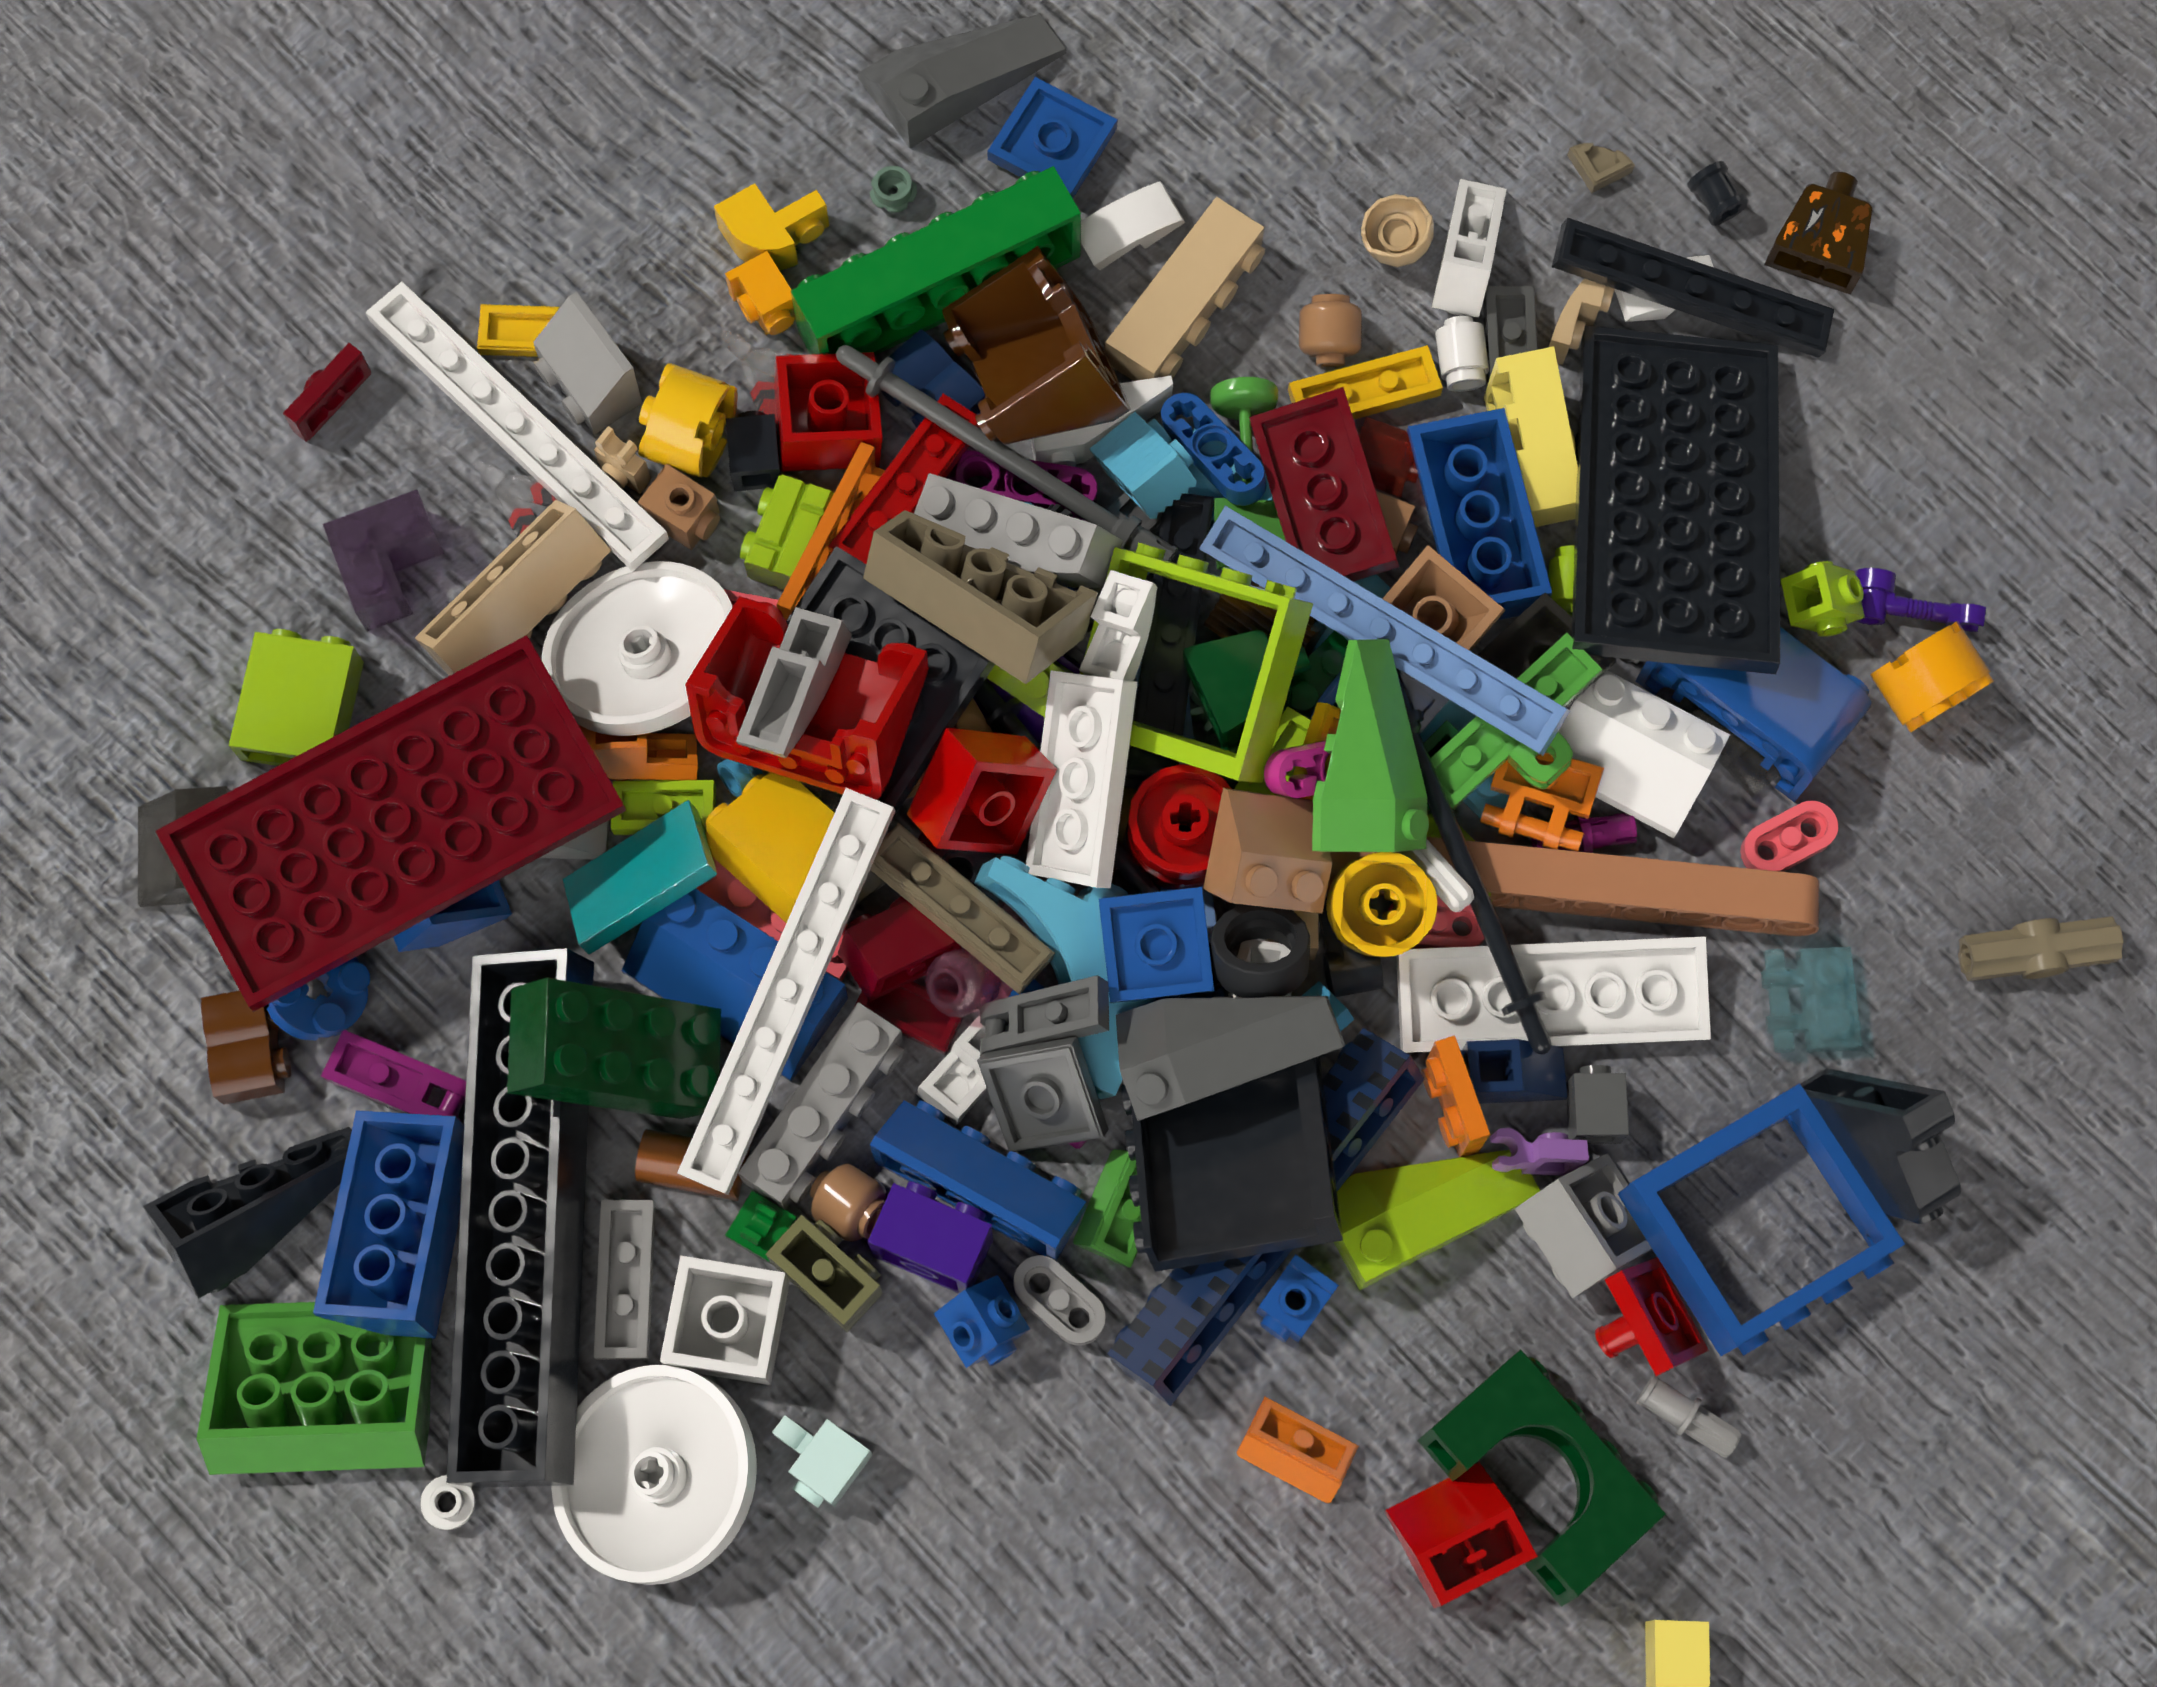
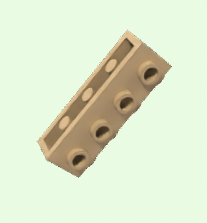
M1216 196L1105 342V352L1112 367L1132 381L1172 376L1173 379L1183 362L1182 353L1189 344L1197 346L1201 342L1211 324V321L1208 320L1217 307L1223 310L1228 306L1238 289L1237 280L1244 271L1249 274L1252 273L1262 260L1265 253V248L1262 247L1264 227Z
M555 500L448 604L415 639L450 676L526 635L530 638L532 629L546 615L558 611L565 604L567 594L580 581L592 577L600 569L602 560L612 550L576 508Z

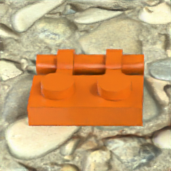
M1544 753L1543 756L1538 754L1535 757L1536 761L1541 765H1549L1554 761L1553 757L1548 753ZM1572 758L1571 766L1549 787L1538 789L1529 784L1507 760L1495 771L1491 783L1492 791L1509 795L1506 807L1503 809L1485 804L1480 823L1499 828V834L1514 837V834L1517 833L1543 841L1542 847L1558 850L1560 846L1579 852L1584 833L1566 828V821L1569 814L1589 819L1604 767ZM1524 801L1552 808L1553 812L1550 821L1546 822L1521 814Z

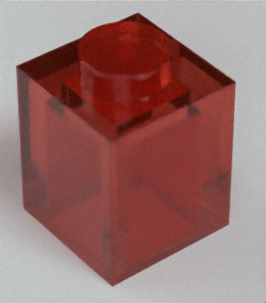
M1366 417L1359 433V438L1374 487L1401 497L1407 481L1416 484L1419 477L1408 432Z

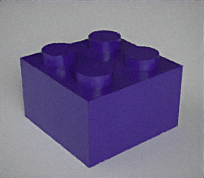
M909 1181L906 1188L893 1183L868 1239L872 1256L956 1293H961L963 1290L973 1286L993 1242L992 1224L984 1220L987 1214L962 1202H957L955 1209L936 1200L938 1193L916 1182Z

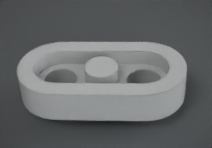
M1038 1255L1027 1258L1018 1266L1013 1279L1016 1297L1062 1340L1072 1345L1081 1346L1093 1342L1100 1336L1106 1319L1103 1304L1058 1262L1050 1257ZM1035 1276L1046 1277L1050 1282L1049 1289L1041 1294L1033 1292L1029 1286L1032 1278ZM1076 1310L1086 1312L1089 1317V1323L1084 1328L1073 1327L1069 1322V1316L1072 1312Z

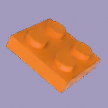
M1454 1035L1434 1042L1425 1062L1427 1068L1422 1069L1421 1074L1425 1079L1423 1083L1430 1099L1436 1097L1439 1099L1444 1116L1438 1118V1122L1446 1146L1448 1148L1455 1146L1458 1156L1464 1157L1478 1153L1490 1136V1132Z

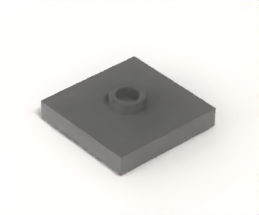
M1077 1036L986 1052L977 1060L1008 1151L1020 1152L1104 1138L1109 1130Z

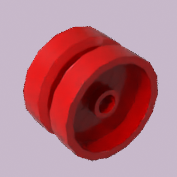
M1186 764L1163 768L1143 781L1131 800L1127 833L1130 854L1152 881L1164 889L1179 890L1204 887L1223 788L1231 789L1227 782L1219 775ZM1179 826H1188L1191 831H1179Z

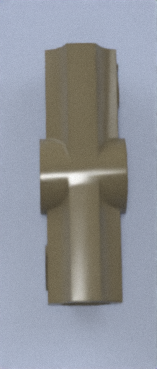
M2113 916L2059 923L2056 918H2045L2018 924L2011 930L1965 935L1959 939L1958 958L1961 972L1965 974L1967 981L2022 975L2023 979H2040L2062 974L2068 971L2069 968L2117 962L2122 959L2124 941L2120 925H2117Z

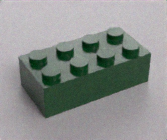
M544 978L511 988L507 1093L675 1119L703 1115L720 1076L721 1009L553 978Z

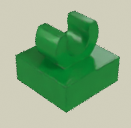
M751 1191L726 1232L725 1237L771 1264L766 1253L797 1220V1216Z

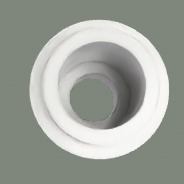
M1455 316L1445 320L1444 326L1435 332L1441 379L1447 382V389L1454 392L1471 391L1486 384L1485 375L1489 372L1483 324L1473 322V318L1470 316Z

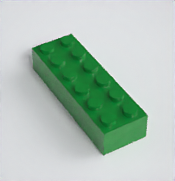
M1054 166L1042 172H1028L1020 177L1014 185L1002 191L986 192L976 198L972 205L955 213H942L932 219L929 225L911 234L908 232L900 233L888 240L885 246L867 255L865 253L853 255L845 260L841 267L827 274H814L802 280L797 288L791 290L798 334L809 354H836L838 348L843 345L851 346L860 353L874 352V356L909 340L920 329L927 331L946 322L942 309L1036 246L1040 247L1056 269L1080 258L1081 212Z

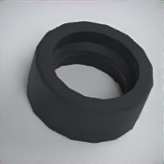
M1239 905L1224 913L1214 925L1211 937V966L1216 980L1228 992L1241 998L1285 996L1296 990L1307 977L1310 964V934L1306 923L1293 910ZM1260 938L1279 942L1285 945L1291 952L1278 961L1259 964L1239 959L1230 951L1233 947L1244 941Z

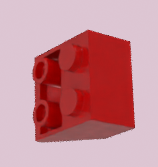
M1480 1462L1474 1464L1456 1480L1452 1481L1450 1478H1447L1384 1510L1433 1608L1443 1606L1538 1557L1512 1506Z

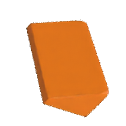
M1264 1397L1237 1450V1455L1260 1469L1329 1504L1339 1490L1359 1446L1281 1404Z

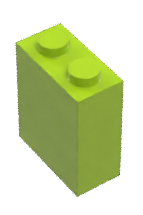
M273 629L272 634L255 632L229 741V747L241 761L279 766L349 729L364 664L355 647L351 646L349 641L334 636H323L321 641L302 639L300 634L286 629Z

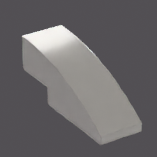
M795 607L780 649L772 647L736 739L739 745L787 758L817 712L849 644L852 634L843 620Z

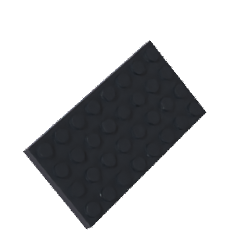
M1585 325L1581 338L1572 649L1584 650L1588 655L1776 675L1780 665L1778 345Z

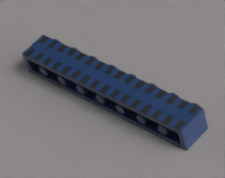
M1362 1028L1355 1039L1342 1048L1337 1062L1323 1078L1337 1191L1425 1080L1409 1054L1365 1028ZM1292 1249L1173 1269L1165 1281L1151 1291L1146 1305L1132 1323L1125 1326L1118 1333L1113 1347L1107 1354L1128 1377L1171 1406Z

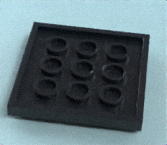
M836 546L796 607L843 620L852 634L845 651L847 654L877 662L882 648L890 643H908L916 648L927 651L928 674L890 781L881 797L877 799L894 807V818L930 764L945 729L954 728L995 664L863 579L866 564ZM794 610L786 620L788 625L790 623Z

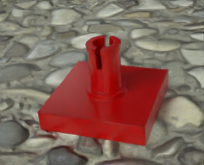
M1658 1257L1624 1269L1605 1279L1623 1316L1611 1323L1600 1326L1595 1330L1596 1340L1606 1356L1614 1358L1619 1353L1639 1344L1652 1370L1658 1376L1709 1351Z

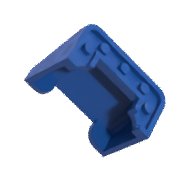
M1781 627L1780 665L1776 675L1646 661L1635 682L1654 695L1663 687L1675 690L1671 698L1676 702L1680 703L1686 697L1765 758L1760 765L1767 771L1772 765L1777 768L1781 779L1775 788L1794 803L1871 708L1872 704L1868 696L1869 689L1860 679L1849 674L1844 675Z

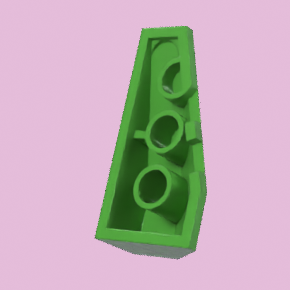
M1389 639L1348 640L1335 698L1338 707L1341 709L1336 734H1327L1324 751L1331 754L1326 780L1325 782L1317 781L1313 797L1312 851L1400 852L1426 849L1429 828L1427 793Z

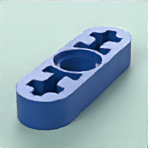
M1179 393L1168 398L1161 408L1164 430L1172 441L1176 439L1185 448L1198 470L1229 502L1235 505L1245 506L1260 500L1266 491L1265 472L1260 460L1198 396L1191 393ZM1180 414L1186 418L1192 416L1196 431L1193 433L1192 427L1182 418L1176 420V416ZM1210 441H1220L1227 446L1221 455L1215 457H1208L1200 452L1202 446ZM1233 464L1235 465V471L1243 479L1246 480L1251 477L1252 482L1245 484L1240 480L1235 483L1234 474L1231 469Z

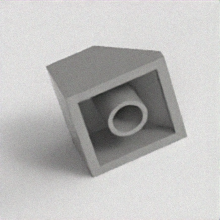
M576 291L565 300L533 342L539 359L533 364L549 388L557 384L566 396V398L561 400V403L574 423L579 425L585 422L595 435L642 404L633 366Z
M1608 1153L1558 1178L1515 1208V1211L1523 1221V1227L1527 1235L1537 1243L1552 1266L1555 1278L1560 1284L1565 1286L1572 1298L1590 1289L1652 1250L1618 1196V1193L1628 1186V1183Z

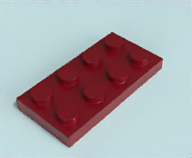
M1344 387L1249 417L1285 541L1353 582L1398 568L1399 564Z

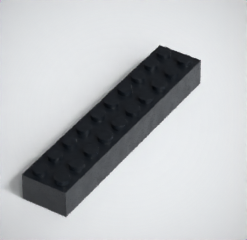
M567 948L475 955L472 957L446 1481L449 1484L475 1488L574 1485L589 1105L507 1093L511 988L544 978L593 986L594 962Z

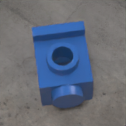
M1295 1254L1256 1310V1313L1263 1317L1260 1325L1282 1342H1286L1291 1337L1299 1343L1339 1285ZM1290 1292L1300 1293L1305 1300L1304 1307L1300 1310L1290 1309L1285 1302L1286 1295Z

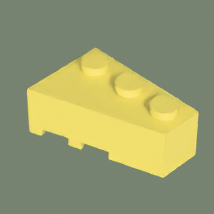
M1553 346L1496 358L1483 398L1487 411L1505 409L1535 527L1573 520L1576 517L1578 465L1575 455V439L1569 424L1555 348Z

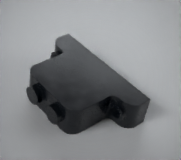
M1828 1068L1801 1083V1086L1887 1216L1909 1220L1916 1224L1927 1223L1940 1217L1944 1212L1942 1206L1961 1194L1960 1182L1940 1135L1941 1132L1955 1123V1115L1945 1091Z

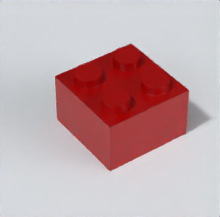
M874 352L862 353L875 361ZM836 354L776 356L774 392L781 471L847 469L860 442L875 447V466L879 467L883 437L878 394L873 398L865 392L869 381L842 365L837 360Z
M946 728L907 815L937 849L1017 855L1057 768L1026 736Z

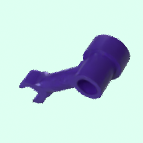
M1861 568L1856 570V576L1860 580L1864 592L1861 603L1865 617L1857 620L1859 623L1882 625L1885 623L1886 614L1900 617L1906 616L1907 618L1911 617L1912 619L1930 620L1931 622L1944 623L1946 626L1958 621L1963 630L1969 632H1978V627L1984 626L1986 607L1977 604L1932 603V601H1918L1917 599L1913 600L1912 598L1895 596L1896 574L1894 572L1880 568Z

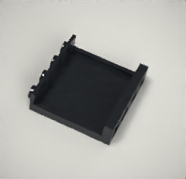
M1320 1056L1139 1121L1136 1118L1125 1085L1121 1086L1126 1115H1132L1133 1129L1125 1131L1126 1146L1130 1160H1136L1137 1174L1129 1176L1130 1193L1134 1206H1140L1141 1221L1133 1223L1134 1240L1138 1253L1147 1254L1155 1272L1343 1240Z

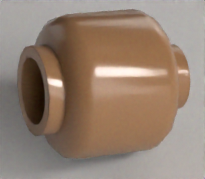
M1343 294L1312 296L1311 303L1302 307L1299 313L1300 350L1307 356L1316 357V366L1321 367L1344 366L1345 357L1359 353L1362 348V311L1357 305L1350 303V296Z
M843 1164L831 1172H822L816 1178L810 1190V1196L813 1198L811 1212L816 1222L819 1219L822 1220L843 1240L855 1242L863 1237L868 1239L887 1199V1192L881 1182L855 1166Z

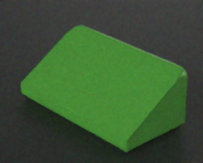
M1114 1149L1109 1154L1075 1234L1073 1243L1082 1249L1131 1268L1138 1252L1134 1240L1133 1223L1141 1221L1140 1206L1135 1207L1131 1198L1129 1176L1137 1174L1136 1160H1130L1128 1151Z

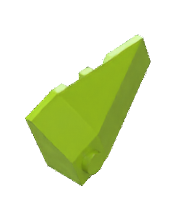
M1510 1149L1356 1173L1348 1177L1337 1191L1343 1240L1333 1243L1360 1291L1514 1210L1540 1191L1531 1174H1522V1169H1513L1508 1172H1499L1492 1169V1162L1498 1156L1511 1157Z

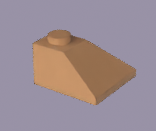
M1429 545L1426 546L1382 598L1469 651L1476 646L1505 612L1503 607Z

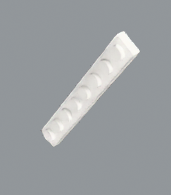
M402 281L366 311L369 321L550 494L558 501L576 508L612 550L611 552L632 572L669 540L667 531Z
M845 789L679 1167L678 1174L729 1195L895 814L894 807L851 789Z

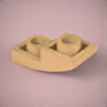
M1585 278L1581 281L1566 303L1548 346H1554L1557 364L1563 365L1569 348L1578 350L1585 325H1594L1599 310L1608 312L1614 288Z

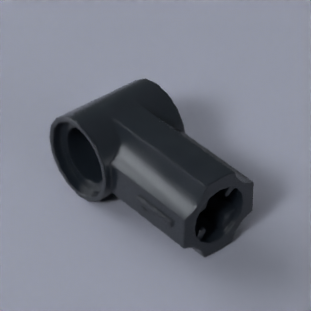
M1326 897L1322 914L1318 913V919L1326 951L1323 954V965L1328 990L1335 997L1383 989L1384 980L1380 957L1367 956L1355 952L1337 938L1328 919Z

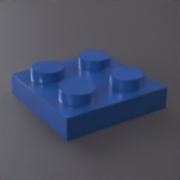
M1034 77L988 149V160L1019 177L1031 171L1042 172L1054 166L1070 195L1074 198L1117 130L1118 119Z
M1202 887L1099 899L1110 1003L1214 992Z

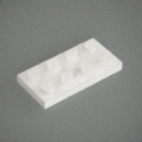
M1051 670L1040 752L1057 768V771L1031 823L1026 865L1030 867L1029 874L1096 888H1111L1138 682Z

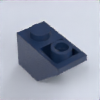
M1511 1039L1467 1041L1461 1051L1479 1104L1567 1099L1563 1047L1552 1045L1548 1053L1541 1055L1533 1051L1529 1041Z

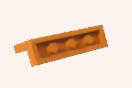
M860 442L779 598L777 608L782 612L786 620L831 555L828 546L885 470L875 466V447Z

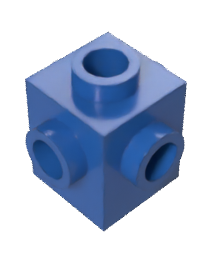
M998 1275L963 1290L934 1313L966 1368L985 1359L990 1366L1001 1362L1017 1351L1013 1342L1030 1330L1017 1304L1011 1298Z

